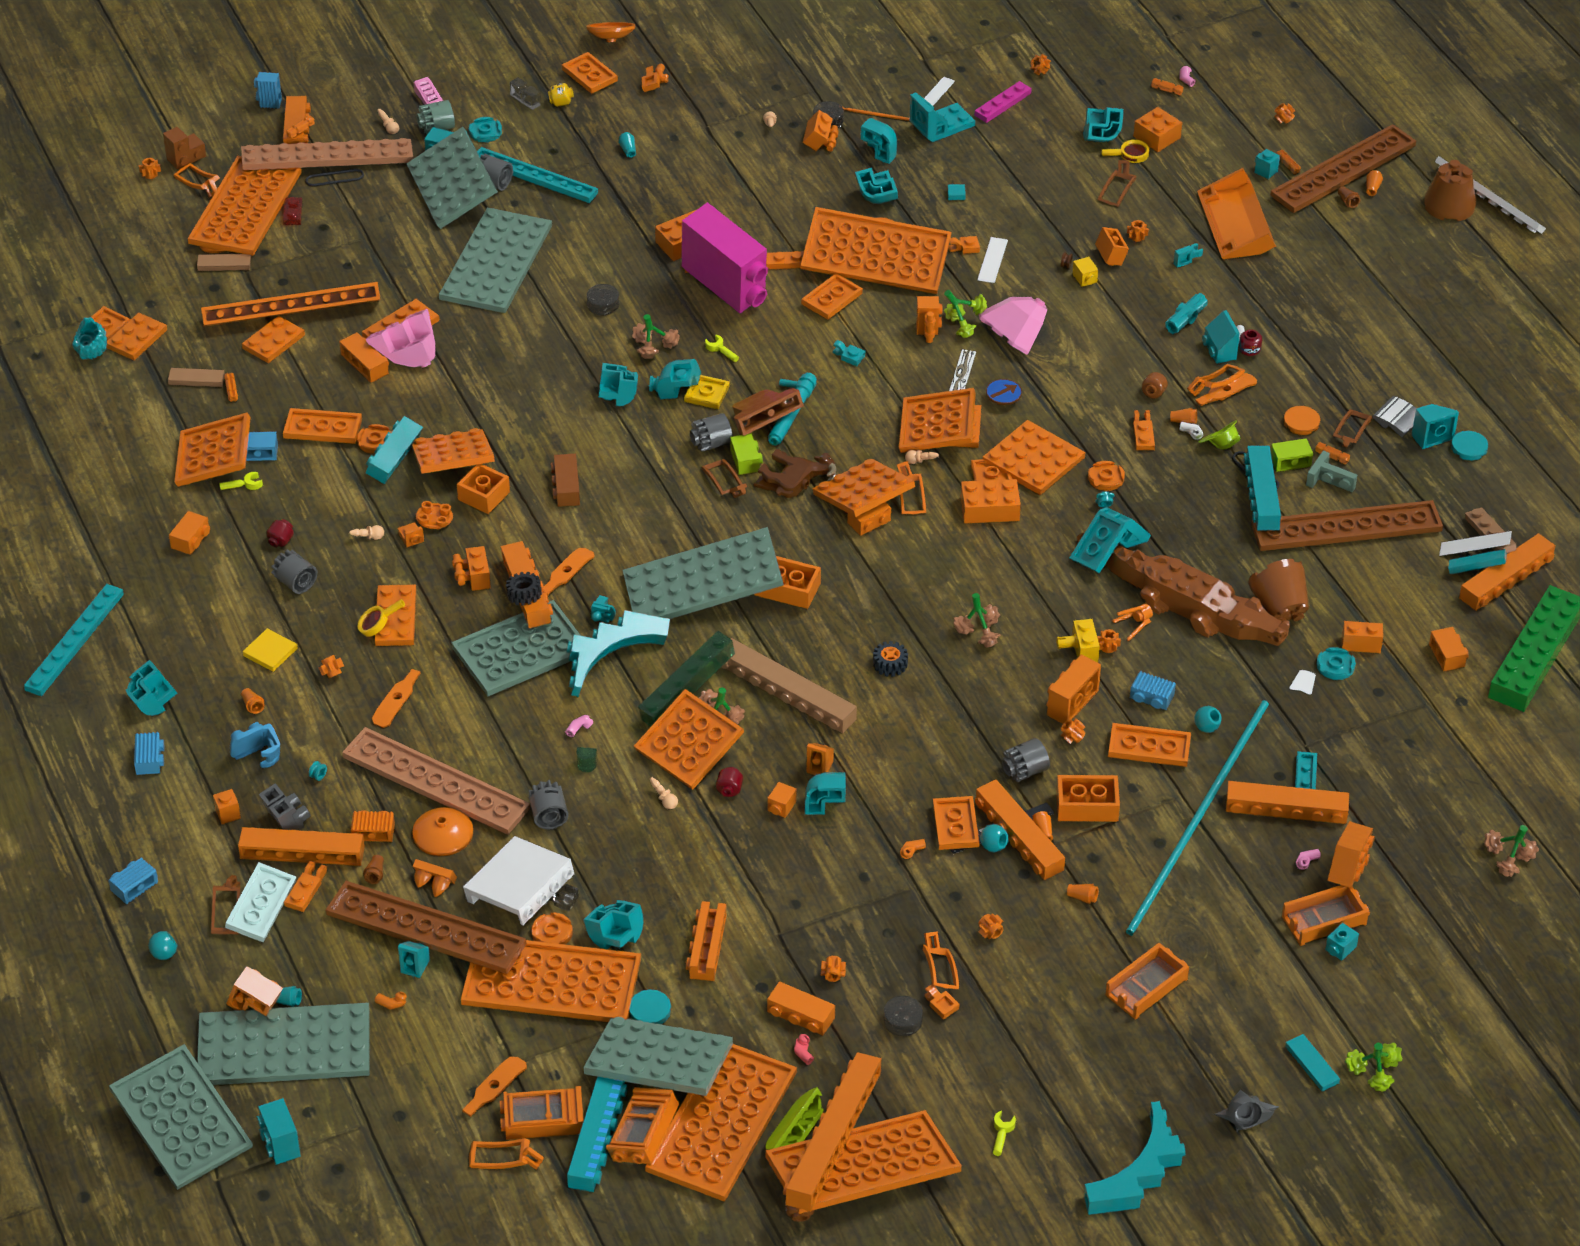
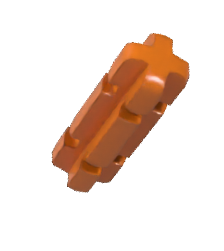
M1154 78L1151 83V87L1155 89L1160 88L1162 91L1174 92L1176 95L1183 93V86L1181 85L1175 86L1174 83L1164 80L1161 82L1157 78Z
M307 116L287 129L286 135L291 139L314 125L315 119Z
M1284 150L1277 151V154L1280 155V161L1293 174L1300 173L1301 167Z
M226 373L224 377L228 400L230 402L237 401L238 394L234 374Z
M1322 442L1316 445L1315 451L1319 454L1323 450L1329 452V458L1336 461L1340 460L1339 462L1347 464L1350 460L1349 454L1341 453L1342 451L1329 445L1326 447V444Z

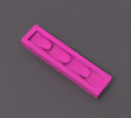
M1019 81L976 109L974 116L987 123L1030 95L1032 88Z

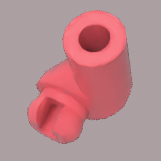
M801 1034L795 1041L794 1053L806 1065H810L814 1060V1057L807 1051L810 1038L806 1034Z

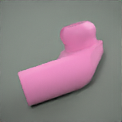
M1183 66L1180 69L1179 78L1192 87L1196 81L1189 76L1191 68Z
M583 715L573 720L565 731L566 735L574 737L582 725L585 728H589L593 724V720L588 715Z
M1319 849L1301 852L1296 860V866L1304 870L1308 867L1311 860L1320 859Z

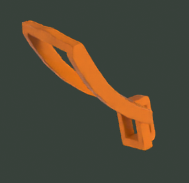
M191 163L182 167L173 175L189 187L200 190L205 189L209 198L213 197L217 190L214 182L220 179L218 175L202 171ZM190 168L210 179L200 185L184 179L179 174Z
M1226 364L1210 375L1196 377L1187 389L1196 397L1205 386L1214 388L1227 385L1243 375L1245 370ZM1229 368L1238 371L1222 381H1208L1218 377ZM1201 382V384L1199 385V387L1194 391V389L1196 388V386Z
M908 461L897 464L899 473H903V475L914 481H919L923 510L905 511L902 493L900 494L901 514L926 513L921 474H912Z
M938 932L924 933L926 945H923V952L929 964L932 985L942 988L959 989L957 968L951 952L947 948L940 947ZM931 936L934 938L935 948H933ZM931 953L947 957L954 985L937 983Z
M526 1138L505 1142L473 1141L469 1153V1167L504 1169L529 1164L534 1169H537L544 1157L529 1147L530 1140ZM521 1145L520 1156L517 1161L475 1163L476 1147L503 1148ZM529 1154L530 1156L535 1158L536 1162L527 1157L526 1155Z

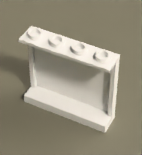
M514 836L463 888L467 902L474 904L478 899L484 900L517 914L521 925H524L574 875L571 859Z

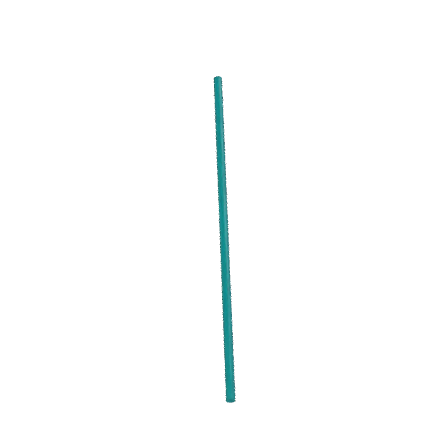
M1263 700L1128 926L1127 934L1132 936L1267 709L1269 705L1267 701Z

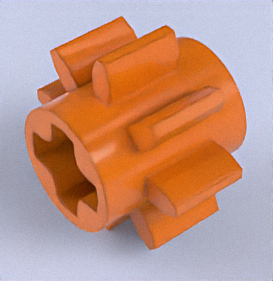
M1043 54L1041 56L1035 55L1031 60L1030 69L1037 75H1040V73L1045 75L1050 69L1051 60L1047 59V56Z
M1282 103L1275 109L1276 115L1274 117L1280 124L1282 122L1287 124L1295 117L1293 114L1295 109L1289 103L1287 105Z
M146 158L142 161V165H139V171L142 173V177L154 179L158 176V172H161V167L158 164V160Z
M1135 220L1131 222V226H1127L1128 238L1135 242H1140L1144 240L1145 236H1148L1149 229L1147 224L1141 220Z
M1110 629L1101 631V636H1097L1100 646L1099 650L1105 653L1116 652L1117 647L1121 645V639L1118 638L1119 633Z
M332 655L321 660L322 666L318 667L322 676L327 674L328 678L342 673L340 668L344 664L341 658L336 659Z
M1077 718L1074 721L1069 719L1061 727L1063 732L1061 736L1070 744L1073 741L1078 743L1085 736V731L1083 730L1085 726Z
M986 914L978 923L981 928L978 932L984 938L996 939L1003 932V926L1001 925L1003 920L998 915Z
M829 956L826 961H821V976L825 975L826 980L836 982L840 980L841 976L845 977L846 962H842L840 957Z

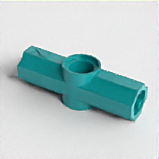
M1201 293L1195 294L1187 303H1180L1176 308L1175 314L1165 322L1168 332L1172 334L1178 333L1187 323L1193 324L1198 313L1208 304L1205 295Z

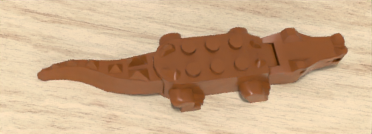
M1081 533L1077 536L1076 539L1078 543L1081 540L1084 533ZM1117 545L1106 562L1111 572L1142 589L1140 594L1146 601V604L1151 607L1152 612L1157 614L1165 613V611L1168 612L1169 610L1189 619L1195 632L1207 638L1221 632L1238 640H1258L1278 646L1288 636L1289 621H1280L1270 615L1262 607L1258 598L1251 597L1248 599L1236 596L1230 584L1191 567L1180 559L1164 555L1149 557L1140 550L1132 551Z

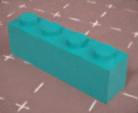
M405 416L400 422L397 420L392 428L393 432H388L385 436L384 444L378 445L375 450V456L371 455L366 463L368 466L366 474L385 484L412 448L414 440L419 438L423 427Z

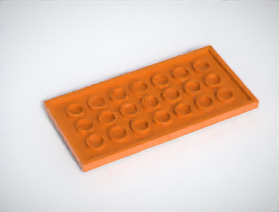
M237 156L189 235L188 244L254 256L301 175L302 169L243 170L242 156Z
M815 207L800 267L803 270L830 275L839 274L846 278L937 294L952 232Z
M526 940V946L508 974L470 962L461 996V1005L602 1022H609L611 1018L622 1017L627 1020L640 967L641 953Z
M733 1044L707 1096L693 1093L687 1094L671 1121L652 1164H647L645 1171L725 1202L794 1079L797 1067Z
M926 1110L853 1128L812 1210L961 1172L962 1165ZM808 1140L766 1150L765 1157L783 1188L786 1182H790L793 1168L798 1167L799 1157L805 1153ZM796 1208L799 1214L809 1212L807 1210Z

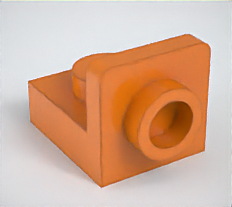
M415 522L398 528V534L406 547L424 542L423 529L421 526L418 527Z

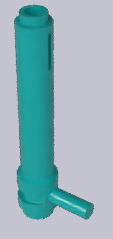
M807 372L801 375L798 381L780 379L779 385L798 389L804 404L816 387L817 379L815 375ZM801 408L777 420L768 436L770 444L776 446L783 441Z

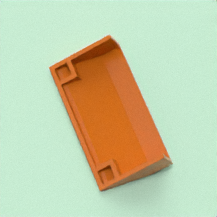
M1243 168L1197 191L1222 259L1259 255L1276 247L1251 180Z

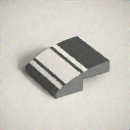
M1392 396L1372 418L1385 429L1390 426L1398 435L1403 437L1413 427L1417 408L1398 397Z

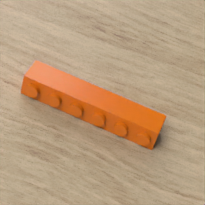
M1538 533L1517 547V550L1508 553L1505 564L1488 567L1462 584L1459 599L1475 611L1482 606L1485 607L1504 591L1513 588L1519 581L1525 580L1529 574L1538 571L1544 564L1550 563L1554 558L1556 545Z
M523 541L501 546L503 562L509 577H514L516 573L520 575V572L524 574L530 572V575L534 573L536 576H539L538 570H535L533 558L530 559V550L525 548ZM540 581L542 595L540 599H537V602L531 601L530 605L525 603L522 606L519 603L529 628L551 623L550 615H553V609L551 604H548V596L544 592L542 581Z
M993 780L976 789L975 803L977 807L986 813L989 821L1002 826L1006 830L1011 846L1021 853L1022 858L1028 861L1037 875L1039 874L1043 880H1046L1064 871L1065 856L997 780Z
M1228 781L1226 812L1337 824L1347 823L1349 793Z
M242 827L238 844L240 859L302 863L312 861L319 864L361 866L365 848L363 834Z

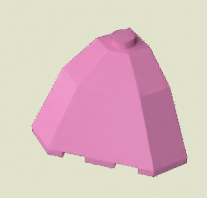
M1009 297L987 308L982 314H979V319L991 326L992 330L999 336L1003 337L1005 335L1011 346L1028 354L1044 322L1047 308L1045 302L1039 298Z
M428 309L411 314L401 324L395 322L385 327L386 329L371 334L366 339L369 345L395 364L410 367L421 366L423 368L430 365L435 357V339Z

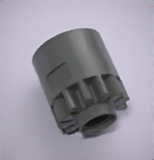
M481 154L480 159L495 188L501 191L505 190L512 179L513 165L496 157Z
M724 413L692 422L691 426L693 429L689 431L690 439L694 446L698 445V450H701V452L730 443L732 431Z
M287 549L285 553H280L271 566L274 569L271 572L274 577L296 594H302L309 590L317 579L318 572L316 567L303 559L294 550L289 551Z
M1037 738L1003 752V769L1016 782L1046 771L1050 767L1048 753L1042 742Z
M550 780L547 782L540 781L537 786L533 785V790H529L528 793L535 824L542 829H553L563 825L568 819V810L562 787L558 786L557 782L551 784Z

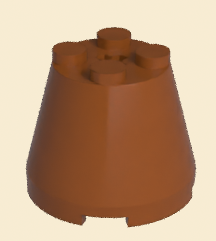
M1451 160L1450 163L1441 165L1425 194L1424 203L1426 211L1433 217L1443 221L1444 218L1456 219L1457 221L1469 218L1474 213L1476 207L1473 171L1458 160Z
M1294 559L1276 561L1268 564V568L1261 573L1255 572L1248 580L1249 587L1270 615L1280 621L1290 619L1299 621L1305 617L1304 613L1309 609L1305 569L1301 561L1294 562Z

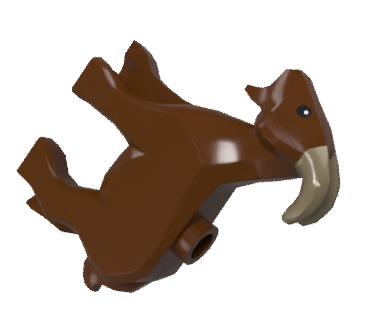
M776 449L772 453V459L786 467L781 473L771 472L764 463L758 469V473L762 474V476H759L757 482L754 483V487L775 491L777 496L795 497L802 490L808 488L810 480L815 476H830L827 481L834 479L836 465L828 453L815 456L814 459L817 462H813L802 457L787 456L784 451Z

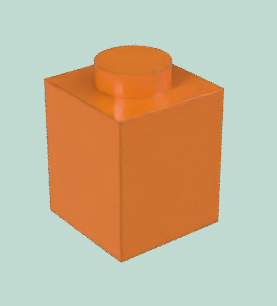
M778 782L768 797V811L786 818L796 803L797 789Z
M232 789L213 795L215 811L221 824L241 819L239 803Z

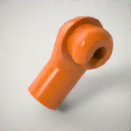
M658 64L655 72L660 77V83H667L669 75L663 74L665 70L663 64Z
M919 839L905 842L900 850L901 856L904 859H909L916 850L926 849L925 840Z
M398 992L394 998H389L378 993L375 997V1003L387 1009H395L406 1004L407 995L404 992Z

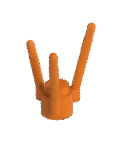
M1144 603L1141 606L1117 612V615L1120 617L1113 619L1112 622L1116 623L1132 616L1135 621L1142 622L1127 638V641H1130L1145 625L1151 622L1149 618L1153 616L1151 607Z

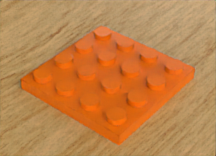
M968 388L904 397L899 441L900 452L972 443L975 389Z
M248 412L180 432L174 481L177 487L245 469L251 418Z
M1026 420L986 453L982 459L986 460L988 465L997 467L1005 475L1009 473L1012 479H1017L1018 483L1041 495L1085 458V452L1033 422Z
M474 428L468 432L456 431L450 435L438 434L432 438L420 437L416 438L412 444V450L421 474L495 462L494 454L483 429Z
M868 459L858 466L851 467L842 474L835 475L834 479L821 482L812 489L815 496L856 517L914 488L915 482L913 479L874 459Z
M684 689L639 739L634 748L693 790L740 738L744 730Z

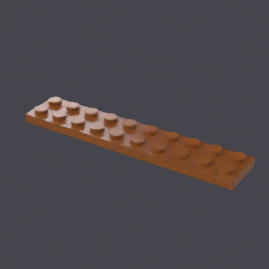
M1392 124L1271 190L1270 196L1295 213L1415 147L1416 140Z
M1433 500L1281 516L1280 530H1257L1256 523H1253V520L1251 523L1260 551L1442 532L1443 524Z
M349 881L344 882L326 908L328 916L407 942L421 943L424 946H428L429 949L508 974L527 944L526 938Z

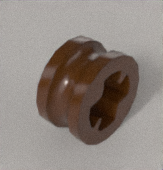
M1063 253L1060 265L1062 268L1066 266L1067 269H1070L1073 254Z

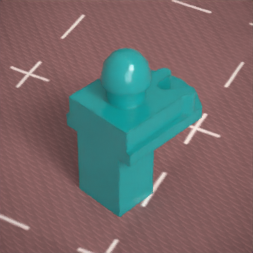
M599 595L591 606V619L595 622L603 621L608 623L615 618L616 611L612 605H608V597Z

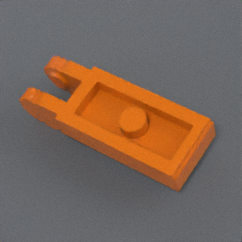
M1134 410L1133 429L1136 451L1155 450L1152 421H1150L1149 410H1145V421H1139V412Z
M309 861L304 873L301 874L285 899V907L304 912L322 884L321 881L327 872V866L321 865L316 872V876H313L312 873L316 865L315 862Z

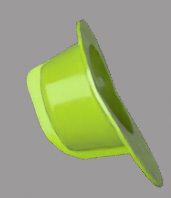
M1237 420L1231 422L1223 429L1202 438L1198 443L1209 440L1219 449L1232 447L1240 441V436L1235 427Z

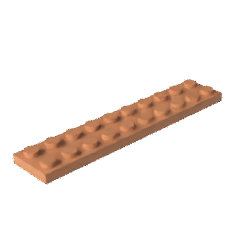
M406 138L396 140H350L348 142L332 141L328 143H282L280 145L241 146L243 170L408 163L413 159L411 139Z
M366 727L342 752L343 758L449 808L459 810L465 815L507 835L510 834L530 810V803Z

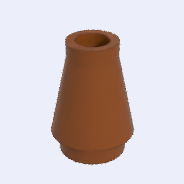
M1344 186L1339 188L1338 195L1347 207L1355 208L1359 205L1360 196L1357 192Z
M374 855L363 871L365 881L370 884H377L383 878L384 858L381 855Z

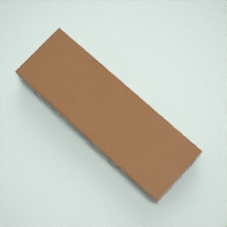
M248 254L198 255L197 262L198 271L250 270L251 255Z
M171 368L168 384L222 387L225 371Z

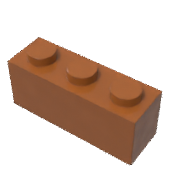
M576 453L554 455V462L551 463V473H555V475H552V486H556V488H553V499H557L558 507L580 505Z

